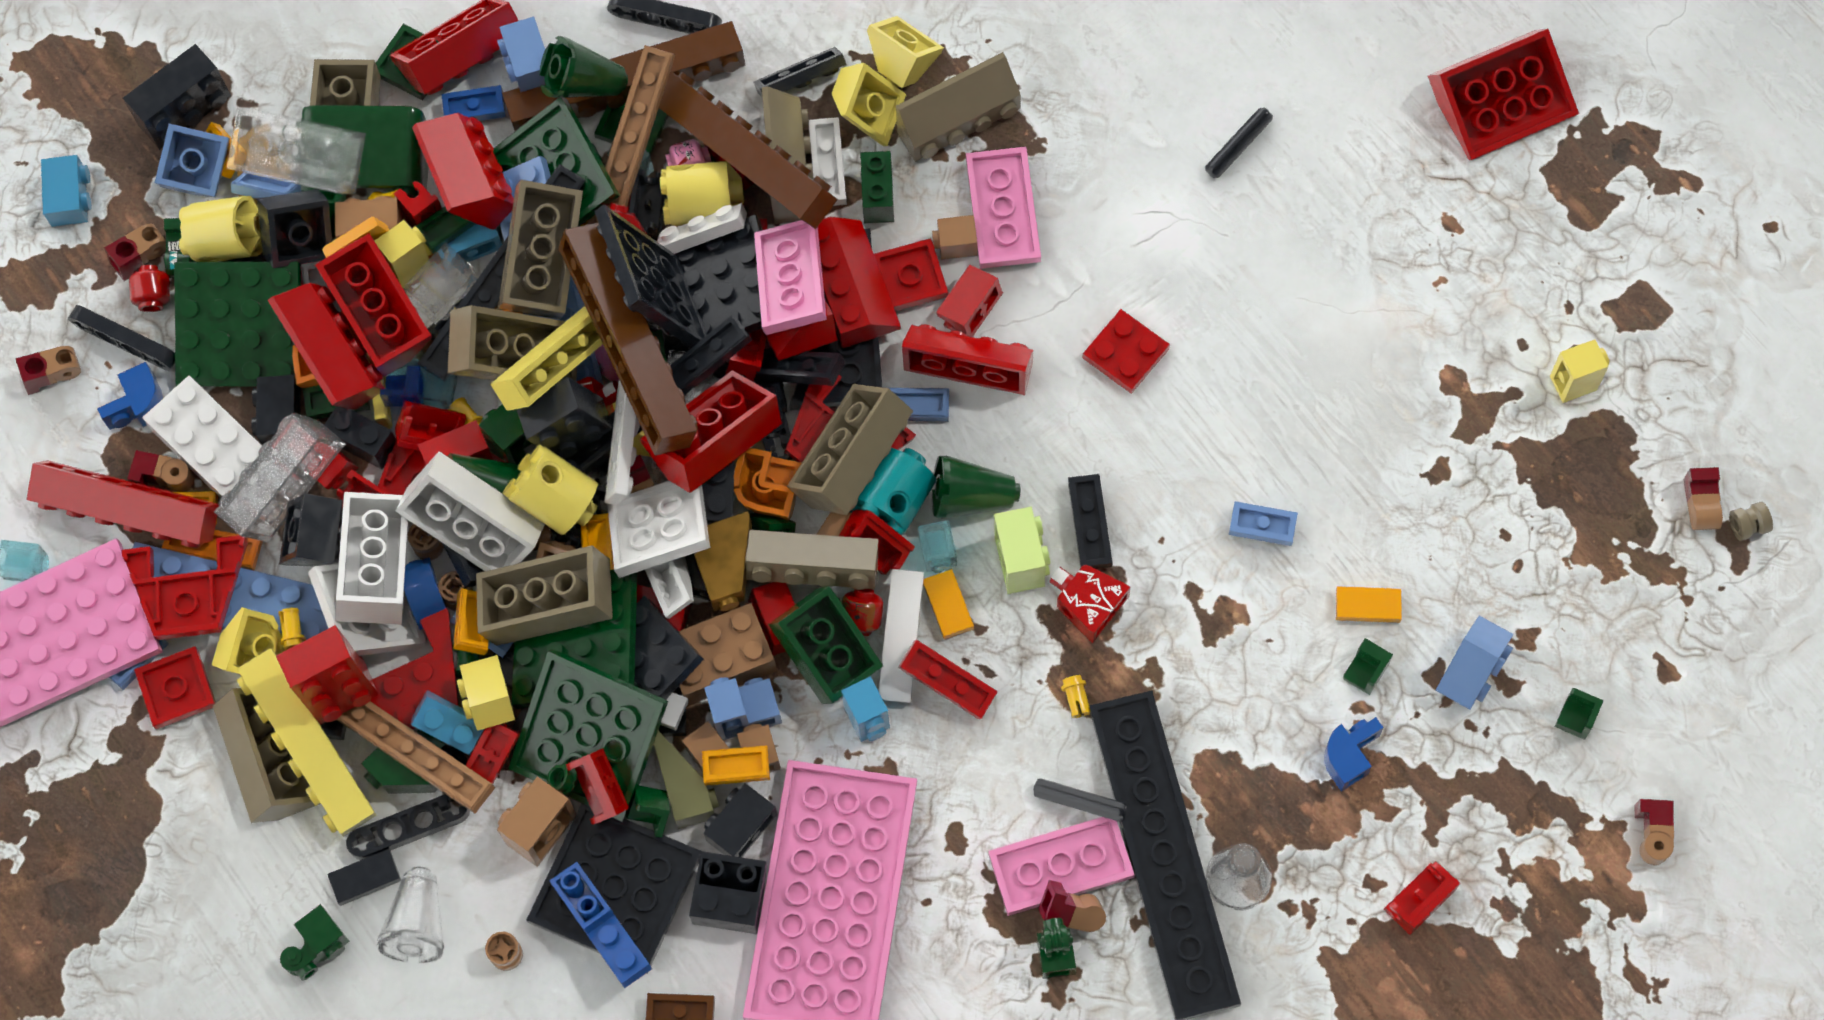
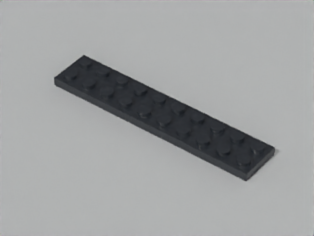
M1153 691L1089 705L1090 715L1113 798L1127 805L1126 816L1120 823L1174 1019L1188 1020L1240 1007L1241 1001Z

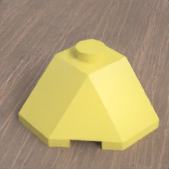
M241 607L220 634L212 666L239 674L237 668L270 648L276 655L286 651L284 650V645L280 644L282 635L278 630L279 626L274 616Z

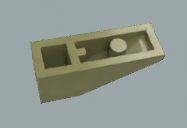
M658 731L654 747L678 829L706 822L714 814V808L719 807L715 789H708L704 785L703 777Z

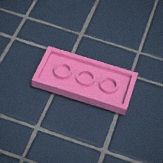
M1026 147L966 153L980 269L1041 262Z
M803 220L755 232L761 322L764 333L769 335L827 320L818 227L814 229Z
M1105 817L1096 818L988 851L1008 916L1039 907L1049 880L1061 882L1066 893L1079 895L1132 879L1135 876L1117 821Z

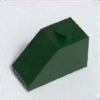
M376 748L361 763L367 771L363 777L376 790L382 787L388 794L435 793L438 790L379 748Z

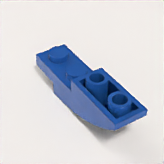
M575 862L550 880L552 886L624 988L652 970L646 958L578 862Z

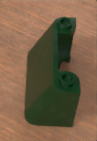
M312 105L304 107L301 118L302 187L329 189L392 188V191L402 189L410 198L417 197L419 191L415 190L413 182H419L427 189L429 166L412 127L416 123L426 121L424 113L412 106Z

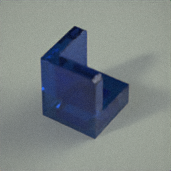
M407 366L406 375H388L386 377L385 389L380 390V397L385 407H403L405 401L423 404L425 377L420 366Z

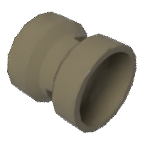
M1760 501L1751 504L1750 508L1746 510L1738 508L1729 513L1731 529L1739 541L1750 539L1755 533L1766 534L1773 530L1772 516L1764 502Z

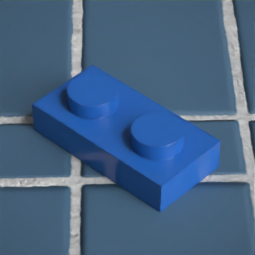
M497 85L441 94L444 116L460 113L469 118L474 117L479 121L506 117L502 86Z

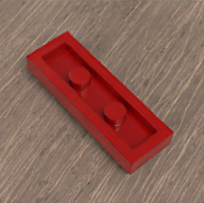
M917 639L913 641L898 666L900 670L977 719H982L998 692Z

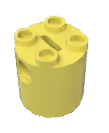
M727 161L674 165L661 169V195H667L668 198L664 199L665 206L663 207L665 225L681 226L687 224L696 216L702 215L705 217L716 213L723 206H735L744 203L742 178Z
M251 196L191 203L189 206L180 209L179 219L181 221L182 238L179 241V248L183 255H189L194 261L218 262L255 257L262 253L257 200Z
M540 444L532 454L527 453L517 468L521 471L520 475L516 480L513 478L503 491V495L508 497V500L560 535L566 534L576 522L582 527L585 526L597 509V505L593 503L592 498L597 490L598 483Z

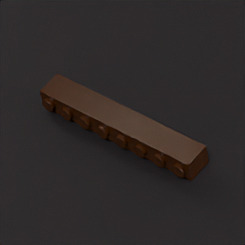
M732 21L650 46L673 53L675 58L671 71L677 76L682 71L698 82L705 81L711 76L724 72H734L740 67L746 66L743 49ZM643 49L610 59L623 66L628 75L627 87L619 95L566 98L577 118L591 117L595 113L605 110L607 105L609 108L616 109L626 103ZM541 86L523 92L516 88L502 93L514 131L518 130L558 99L546 96L542 92Z
M670 71L659 108L793 214L816 229L838 200L828 192L832 186L817 175L814 179H811L809 177V174L812 172L798 160L794 164L789 162L792 155L780 146L776 145L772 149L769 146L772 142L771 139L759 130L755 134L750 132L753 125L739 115L736 119L732 118L731 115L734 112L720 100L715 105L712 102L715 96L702 86L697 90L693 88L696 82L681 71L679 76Z
M599 223L565 229L559 245L560 253L654 455L690 448L698 430L696 419L693 415H690L685 405L684 394L680 388H677L674 382L671 366L668 362H665L660 352L659 341L656 336L652 335L648 321L639 312H632L623 300L625 293L615 278L614 273L616 269L606 253V248H608L606 241L597 229Z

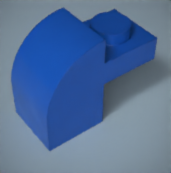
M144 362L117 374L126 394L125 396L97 408L101 419L109 430L125 427L131 423V420L136 418L143 427L147 426L142 417L163 399L161 388L153 371Z
M430 558L409 562L405 566L404 592L418 628L422 630L421 619L447 608L440 594Z
M1376 717L1369 722L1365 719L1357 722L1349 729L1350 734L1341 723L1335 728L1329 738L1325 749L1324 762L1327 772L1341 792L1366 777L1371 770V764L1360 749L1380 737L1384 727Z

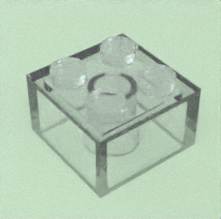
M445 242L404 286V291L413 306L431 322L436 324L440 319L445 321L450 317V311L456 309L454 304L461 296L463 298L466 296L476 282L477 276L473 266Z

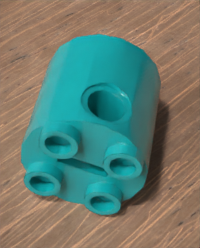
M891 448L890 453L881 461L874 472L875 474L871 482L861 492L856 506L849 512L852 513L854 510L872 511L896 532L904 535L934 487L936 477L925 466L926 459L917 451L910 448H905L903 451Z

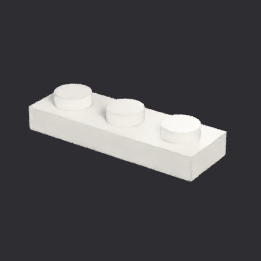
M839 117L809 120L813 177L815 178L817 175L832 186L828 192L838 199L833 206L847 205Z
M742 203L735 206L726 205L711 215L705 217L702 215L696 216L687 224L665 228L659 234L657 242L675 254L743 229L747 212Z

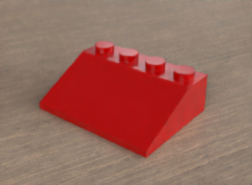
M1548 28L1531 31L1427 75L1436 101L1469 160H1473L1579 114Z

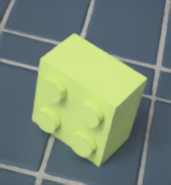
M1032 506L994 514V538L1007 594L1045 587V576L1050 575L1047 546H1042L1043 527L1040 516L1034 517Z

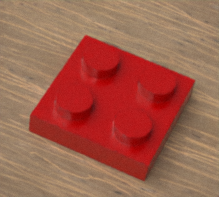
M931 238L874 253L895 312L944 299L948 296L947 286Z
M1120 309L1083 352L1082 358L1132 394L1170 349V344Z
M196 646L134 669L152 725L156 730L212 709L213 705L216 704L199 650Z

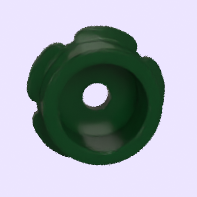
M566 764L555 765L549 771L547 777V784L564 795L571 793L578 781L576 769L568 771Z

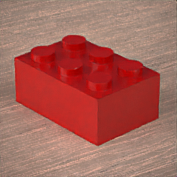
M336 625L276 655L289 687L320 725L337 720L342 713L354 707L363 706L370 702L371 698L379 695L365 663Z

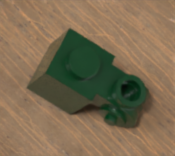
M320 904L293 924L303 937L304 945L301 949L294 946L285 948L281 953L280 963L291 975L299 976L304 981L318 971L316 966L318 963L324 962L326 959L332 960L339 956L345 950V945L350 941L327 910Z
M1052 918L1043 921V932L1037 933L1042 979L1076 975V963L1072 944L1073 936L1071 935L1070 928L1066 929L1062 918Z

